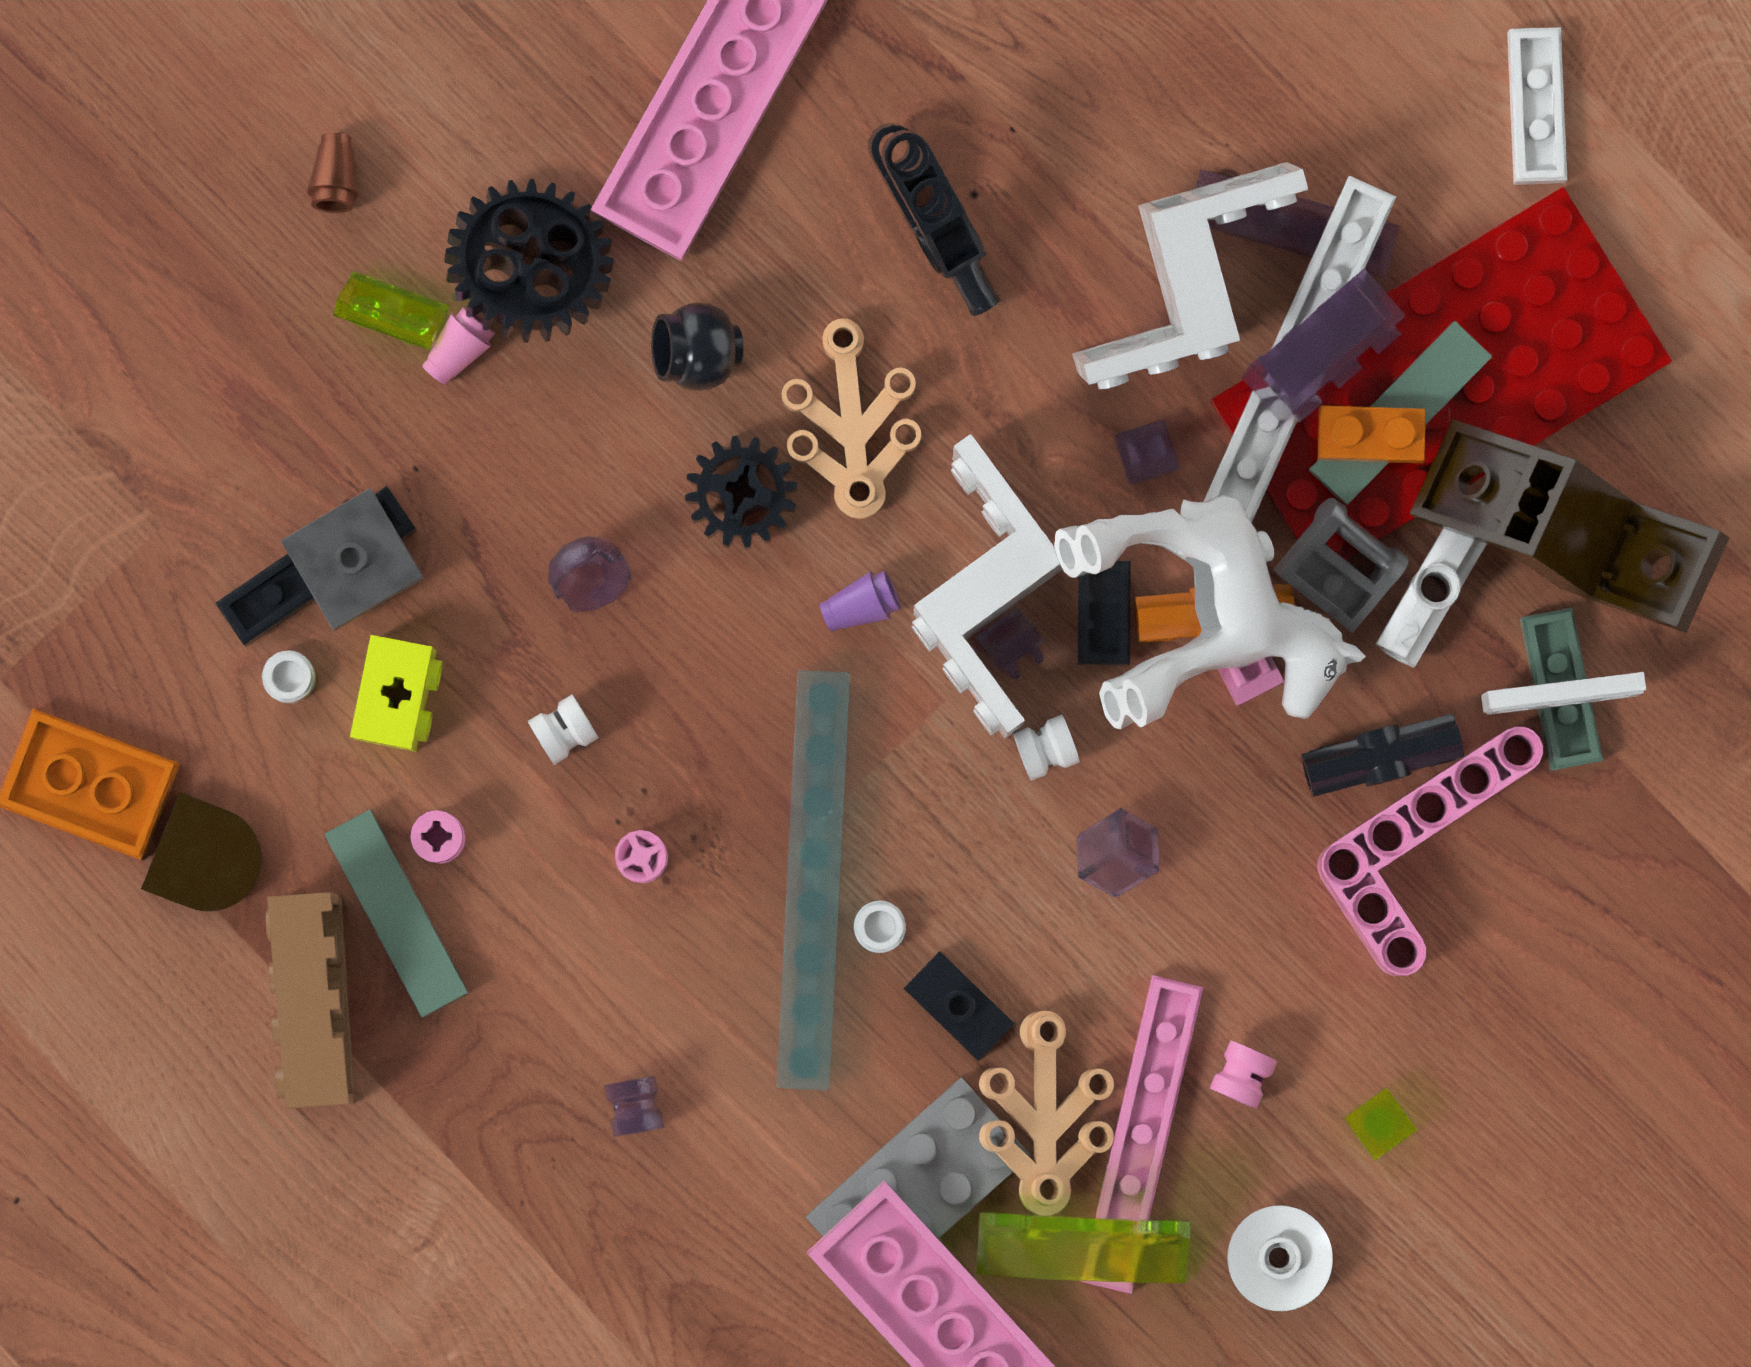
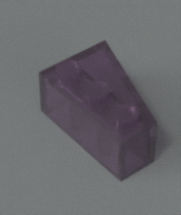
M1363 269L1323 302L1301 324L1282 337L1283 339L1264 356L1261 355L1253 361L1241 378L1282 425L1292 416L1300 423L1323 403L1317 394L1333 381L1338 388L1342 387L1362 369V366L1356 361L1371 347L1377 354H1380L1402 334L1396 326L1406 315L1371 275Z

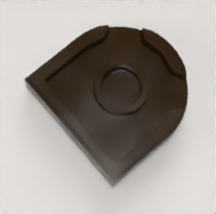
M179 792L141 889L199 911L213 912L230 908L246 898L253 891L260 878L263 857L258 838L249 824L237 814Z

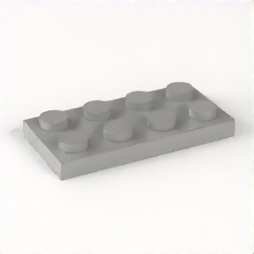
M960 1077L805 1217L823 1237L882 1181H885L939 1239L1013 1172L995 1152L984 1149L979 1140V1132L982 1126L989 1121H998V1117L965 1080ZM997 1126L990 1132V1140L993 1145L999 1146L1004 1140L1003 1131ZM1015 1138L1014 1143L1030 1157V1153Z

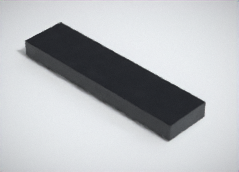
M387 486L375 494L401 540L417 531ZM286 554L215 604L242 644L247 647L315 601L289 554Z

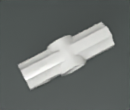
M1442 529L1417 574L1411 579L1407 591L1375 646L1395 660L1414 668L1450 606L1458 598L1461 587L1484 550L1486 543ZM1427 576L1440 578L1447 587L1445 600L1432 602L1424 597L1421 591L1423 578Z

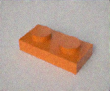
M1352 406L1319 407L1318 460L1396 463L1424 462L1425 409Z

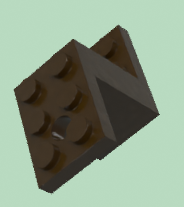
M1453 419L1409 513L1420 521L1504 550L1561 590L1684 633L1688 631L1729 540V537L1719 530L1635 503L1575 459ZM1485 472L1486 478L1483 487L1477 493L1469 495L1468 486L1474 476ZM1669 556L1670 566L1668 571L1662 577L1652 579L1651 571L1653 565L1660 558Z

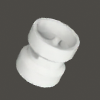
M573 694L560 701L557 710L548 715L540 713L528 720L534 734L554 765L566 759L569 751L577 745L587 746L599 739Z
M1063 715L1047 720L1045 726L1039 728L1040 732L1036 733L1035 730L1027 727L1013 733L1018 751L1031 781L1046 776L1049 765H1053V767L1059 765L1067 768L1080 763L1075 744Z

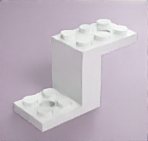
M1285 162L1138 205L1171 325L1072 353L1077 373L1089 385L1097 383L1099 389H1107L1128 382V373L1141 369H1148L1150 375L1158 374L1179 367L1178 359L1198 354L1199 360H1205L1228 353V344L1240 341L1207 219L1215 220L1216 224H1224L1246 217L1245 208L1259 204V206L1266 205V209L1270 210L1297 202L1295 193L1308 190L1303 169Z
M970 434L954 445L952 457L954 462L951 463L953 467L951 472L968 495L975 490L985 502L982 506L984 510L981 513L999 537L1005 532L1009 536L916 603L913 613L916 619L912 621L913 626L911 627L929 652L938 647L947 659V662L943 664L942 670L957 691L961 694L966 689H969L978 702L974 706L973 712L988 733L993 735L999 730L1002 736L1007 739L1014 732L1022 728L1025 720L966 640L1060 572L1062 567L1058 561L1053 544Z

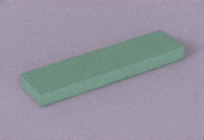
M1454 321L1371 407L1425 409L1426 425L1492 356ZM1318 460L1308 471L1343 505L1347 506L1389 462Z
M369 809L325 833L324 835L421 1017L424 1018L467 995L469 991L372 810Z

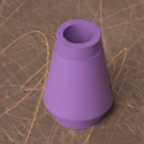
M869 571L831 596L828 600L820 603L823 618L831 632L840 628L844 629L891 619L890 613L901 609L898 595L886 571L875 575L872 571Z

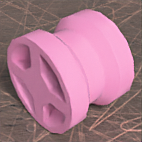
M438 810L426 812L420 816L412 826L410 836L412 847L416 853L426 861L437 864L448 863L457 858L464 849L466 841L465 830L460 821L451 814Z
M637 830L621 838L616 847L614 858L618 870L624 877L633 882L645 884L655 881L663 874L667 867L669 856L665 844L658 836L649 831Z

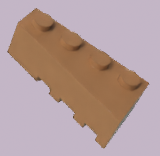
M327 892L268 896L266 933L268 941H271L273 962L269 963V985L271 994H276L277 1014L272 1015V1037L274 1046H280L282 1067L275 1068L277 1098H285L286 1108L354 1104L342 895Z

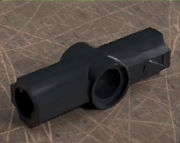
M1453 714L1399 728L1398 724L1355 735L1352 741L1328 745L1301 754L1306 782L1312 797L1365 783L1369 787L1410 776L1413 770L1428 766L1433 767L1464 757L1463 742Z

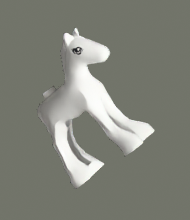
M1221 495L1206 502L1183 500L1180 514L1174 509L1144 515H1119L1113 519H1097L1088 524L1074 525L1056 531L1054 547L1058 561L1064 572L1072 578L1086 573L1097 574L1111 568L1128 546L1139 543L1159 545L1188 562L1194 570L1195 610L1202 629L1200 635L1183 647L1148 659L1123 675L1103 682L1099 695L1105 717L1114 728L1122 729L1134 722L1141 728L1163 717L1176 687L1189 678L1208 670L1245 667L1268 656L1282 657L1286 663L1282 705L1286 713L1290 716L1307 719L1320 705L1338 677L1346 672L1347 664L1361 662L1366 657L1356 646L1343 642L1342 633L1330 622L1329 618L1322 617L1321 614L1311 612L1310 610H1304L1303 607L1293 606V604L1284 602L1279 603L1266 562L1272 561L1274 558L1272 541L1266 532L1256 531L1247 518L1242 504L1233 497Z

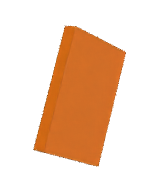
M32 708L0 791V807L139 860H144L180 763Z

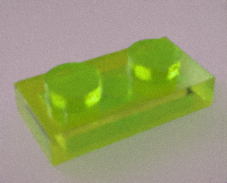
M353 271L336 299L333 316L352 322L359 327L369 328L394 337L406 344L431 350L446 323L450 306Z

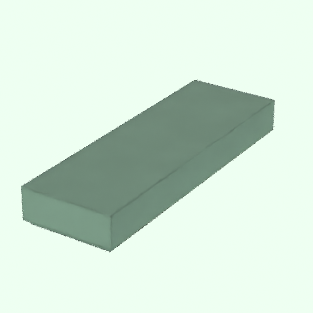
M1573 608L1519 619L1532 685L1587 679ZM1592 702L1537 709L1550 771L1603 761Z

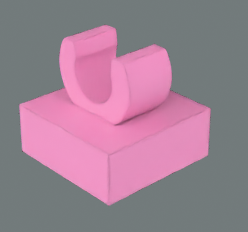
M1271 656L1260 659L1245 667L1218 669L1236 706L1284 683Z

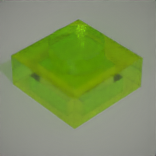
M1387 1087L1381 1089L1343 1117L1346 1124L1374 1161L1417 1131Z

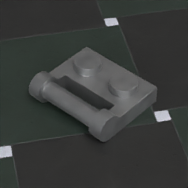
M1329 498L1319 506L1314 515V521L1273 570L1353 633L1403 574L1409 559L1398 548H1388L1350 518L1344 505L1335 498ZM1334 533H1337L1376 564L1375 570L1368 578L1326 545V542Z

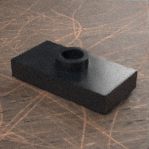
M1116 561L1111 568L1097 574L1086 573L1078 576L1077 665H1130L1131 561Z
M940 951L903 988L977 1061L1015 1024Z

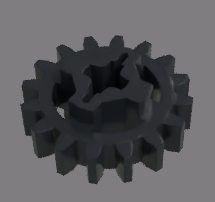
M732 436L731 449L725 451L717 441L712 443L715 456L711 460L702 455L696 457V462L703 469L701 474H687V481L697 486V491L685 495L686 503L699 504L700 506L691 515L692 521L699 523L707 520L709 524L704 532L705 537L710 539L718 531L723 533V546L726 548L731 546L734 538H741L745 550L751 549L752 537L759 535L766 544L770 543L771 538L768 529L771 526H775L783 531L787 528L786 522L780 516L782 511L795 512L796 504L786 499V494L798 490L797 482L784 481L783 479L792 470L791 464L786 462L776 465L774 461L778 456V449L773 446L765 454L760 452V440L757 437L752 439L748 448L741 447L738 436ZM740 459L738 468L725 475L713 474L723 464ZM760 464L772 475L777 492L762 486L757 477ZM749 471V488L756 495L753 499L745 498L734 515L736 510L732 493L728 492L729 487L738 488L741 480L744 481L746 472ZM707 494L720 498L726 509L723 521L717 518L711 511L707 502ZM758 510L770 511L758 523L743 526L745 517Z

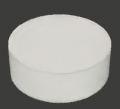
M281 651L274 654L266 662L262 672V681L265 690L271 697L280 702L292 704L304 700L311 694L316 683V673L312 663L302 654L295 651Z
M873 901L866 904L859 910L854 921V933L858 942L865 949L874 953H886L895 949L902 942L906 931V922L902 912L894 904L886 901Z

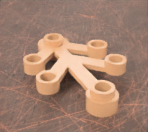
M843 318L828 324L822 338L826 354L835 360L841 417L813 396L810 385L802 379L788 381L784 385L781 395L783 404L787 409L793 412H801L845 448L847 469L818 448V441L814 434L806 430L796 431L789 437L787 450L794 461L808 464L835 486V502L845 515L855 519H865L876 514L883 506L886 497L883 480L906 452L918 447L921 441V429L913 420L901 419L897 421L890 431L891 441L868 467L865 444L899 402L913 395L916 381L914 375L908 369L895 368L891 370L885 378V388L862 415L856 357L860 355L863 349L864 336L857 323ZM840 330L849 331L853 336L851 345L845 348L835 345L833 337L836 332ZM895 376L907 377L910 382V388L906 392L896 393L891 389L890 382ZM796 386L804 388L807 392L806 400L801 404L791 403L787 398L791 388ZM904 426L912 428L916 434L915 440L907 445L901 444L896 439L897 430ZM798 438H807L812 442L813 448L808 455L800 456L793 451V444ZM863 483L868 486L870 495L866 500L859 502L852 499L850 489L854 484Z
M1037 1011L1027 1015L1020 1026V1037L1023 1044L1034 1052V1108L1014 1088V1077L1007 1069L990 1068L981 1075L979 1080L982 1094L989 1099L996 1100L1033 1139L1034 1161L1014 1143V1130L1005 1121L998 1120L985 1123L979 1132V1140L984 1149L995 1152L1021 1179L1019 1195L1023 1205L1036 1215L1050 1216L1060 1212L1067 1205L1071 1195L1070 1178L1094 1153L1105 1152L1112 1146L1114 1133L1112 1128L1105 1122H1087L1079 1131V1140L1057 1161L1056 1141L1095 1100H1103L1111 1095L1114 1089V1080L1111 1074L1104 1069H1089L1080 1076L1077 1088L1056 1109V1049L1065 1040L1066 1027L1058 1014L1052 1011ZM1044 1022L1050 1023L1054 1030L1053 1037L1048 1042L1040 1035V1027ZM995 1074H999L1004 1081V1087L998 1094L993 1092L990 1087V1080ZM1094 1075H1098L1103 1082L1102 1090L1098 1094H1094L1089 1086L1090 1079ZM996 1126L1004 1134V1140L999 1146L993 1145L990 1140V1132ZM1095 1127L1099 1128L1103 1134V1140L1097 1147L1092 1145L1089 1138L1091 1130ZM1046 1179L1052 1183L1054 1188L1053 1194L1049 1199L1043 1198L1040 1194V1185Z

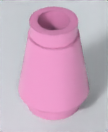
M463 307L457 315L451 313L429 353L428 359L422 365L432 377L444 385H447L452 378L456 377L492 346L489 341L496 333L492 327L487 331L483 330L484 320L478 315L468 318L466 316L467 307Z

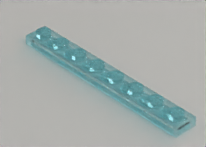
M798 670L777 1088L829 1090L850 673Z

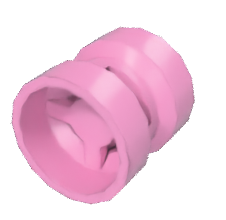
M1230 1040L1224 1053L1227 1063L1222 1072L1215 1074L1209 1088L1257 1109L1263 1097L1261 1091L1263 1080L1272 1076L1278 1061Z

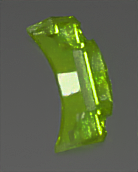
M979 1211L976 1274L1098 1282L1185 1283L1191 1222L1175 1219H1114Z

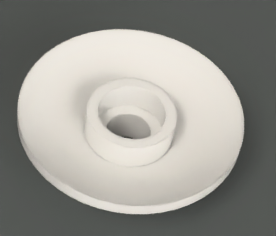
M1278 1205L1259 1209L1247 1216L1238 1225L1229 1243L1227 1261L1233 1283L1247 1300L1267 1310L1289 1311L1308 1304L1322 1292L1331 1274L1333 1252L1330 1240L1317 1220L1300 1209ZM1277 1247L1284 1248L1288 1253L1287 1263L1279 1268L1273 1267L1269 1262L1270 1252Z

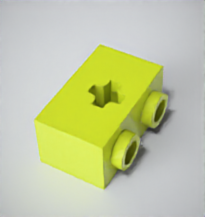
M375 635L370 636L350 734L352 739L413 752L417 751L419 741L427 742L433 712L425 711L429 690H438L443 669V661L435 660L437 650L432 646ZM400 680L404 681V688L411 692L412 696L410 701L401 700L398 709H395L394 702L386 697L388 689H396Z

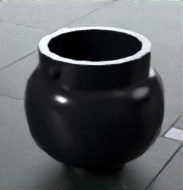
M691 303L678 308L672 314H660L656 317L652 329L651 353L654 371L662 382L674 381L684 389L692 391L710 390L725 383L730 377L733 367L739 366L742 362L744 350L742 332L738 325H732L729 316L720 308L708 303Z

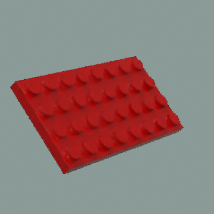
M1564 186L1341 321L1265 491L1296 541L1314 521V515L1324 501L1329 498H1335L1339 501L1308 471L1318 461L1319 407H1371L1454 321L1492 357L1425 425L1424 462H1389L1345 506L1347 515L1378 540L1415 519L1409 513L1452 419L1535 446L1672 362V359ZM1262 369L1228 388L1210 401L1231 436L1234 434ZM1485 472L1474 476L1469 485L1484 477ZM1334 533L1326 542L1329 548L1345 560L1359 553L1356 548L1337 533Z

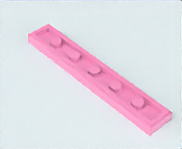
M1154 975L1151 977L1080 1282L1132 1294L1204 987Z

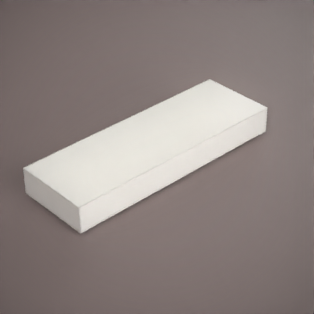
M1561 27L1509 29L1507 39L1514 185L1566 183L1567 158Z
M1644 672L1493 690L1485 692L1481 697L1483 712L1487 713V715L1637 697L1644 693L1646 684Z

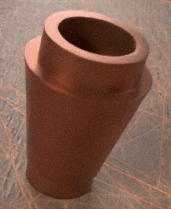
M325 133L321 135V143L307 189V194L312 197L311 206L316 210L328 213L348 212L353 208V200H356L359 196L353 148L351 147L352 138L349 135L343 133Z

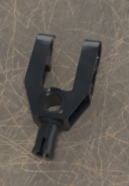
M897 123L880 125L872 132L869 138L868 150L871 159L907 224L914 233L926 258L937 274H941L945 278L952 277L972 316H977L990 310L1001 300L994 292L979 264L982 257L986 255L982 242L930 146L923 137ZM889 133H892V135L885 141L882 147L881 156L879 152V144L884 136H886ZM906 140L907 149L904 156L893 162L892 151L899 142ZM931 186L929 200L925 204L918 206L917 197L920 191L925 187Z

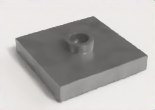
M371 488L280 540L334 631L424 579Z

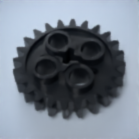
M534 179L529 180L526 192H519L513 180H508L506 195L503 196L493 186H490L487 190V204L473 196L470 199L469 205L471 214L459 211L456 218V226L459 229L449 230L447 243L452 247L446 248L444 262L453 266L447 269L446 281L448 283H459L454 290L453 299L455 301L470 299L466 310L468 318L480 312L485 314L483 330L487 331L496 322L502 324L503 339H507L513 329L516 328L521 330L524 343L529 342L532 330H539L541 336L547 342L550 341L552 327L557 326L567 336L571 332V317L585 325L589 317L587 307L599 310L603 299L599 292H608L611 278L605 274L612 272L614 259L604 256L610 252L611 239L598 238L603 231V220L588 223L587 220L590 217L592 206L587 204L575 209L572 207L575 192L571 191L562 199L555 197L556 184L552 182L544 193L537 192ZM504 225H515L523 231V234L508 236L499 228ZM555 240H563L569 243L573 249L561 252L553 249L549 243ZM485 246H492L493 249L487 251ZM526 257L534 258L532 265L524 263ZM493 269L500 270L506 273L509 278L501 282L493 281L485 275V272ZM572 271L573 275L567 276L565 272ZM540 285H549L555 288L559 294L553 297H544L538 294L534 288Z

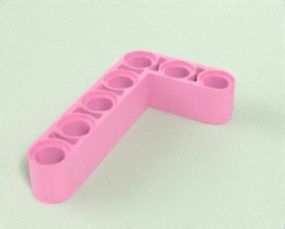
M1513 727L1498 734L1327 846L1320 853L1317 860V871L1320 879L1378 967L1384 973L1391 976H1407L1415 973L1423 966L1426 958V946L1378 870L1533 770L1540 763L1543 755L1542 742L1533 730L1526 727ZM1510 737L1522 739L1529 748V757L1523 765L1510 763L1504 755V745ZM1466 766H1476L1484 772L1486 785L1480 794H1471L1462 787L1460 774ZM1423 794H1432L1441 801L1443 806L1442 815L1435 823L1422 820L1417 813L1416 804ZM1380 822H1388L1398 830L1399 842L1393 851L1381 850L1373 841L1374 828ZM1335 851H1346L1354 857L1356 870L1354 875L1348 880L1336 878L1329 869V860ZM1366 894L1378 896L1385 906L1383 918L1376 924L1365 922L1358 913L1359 901ZM1395 938L1407 940L1413 948L1412 961L1403 968L1394 966L1387 957L1388 945Z

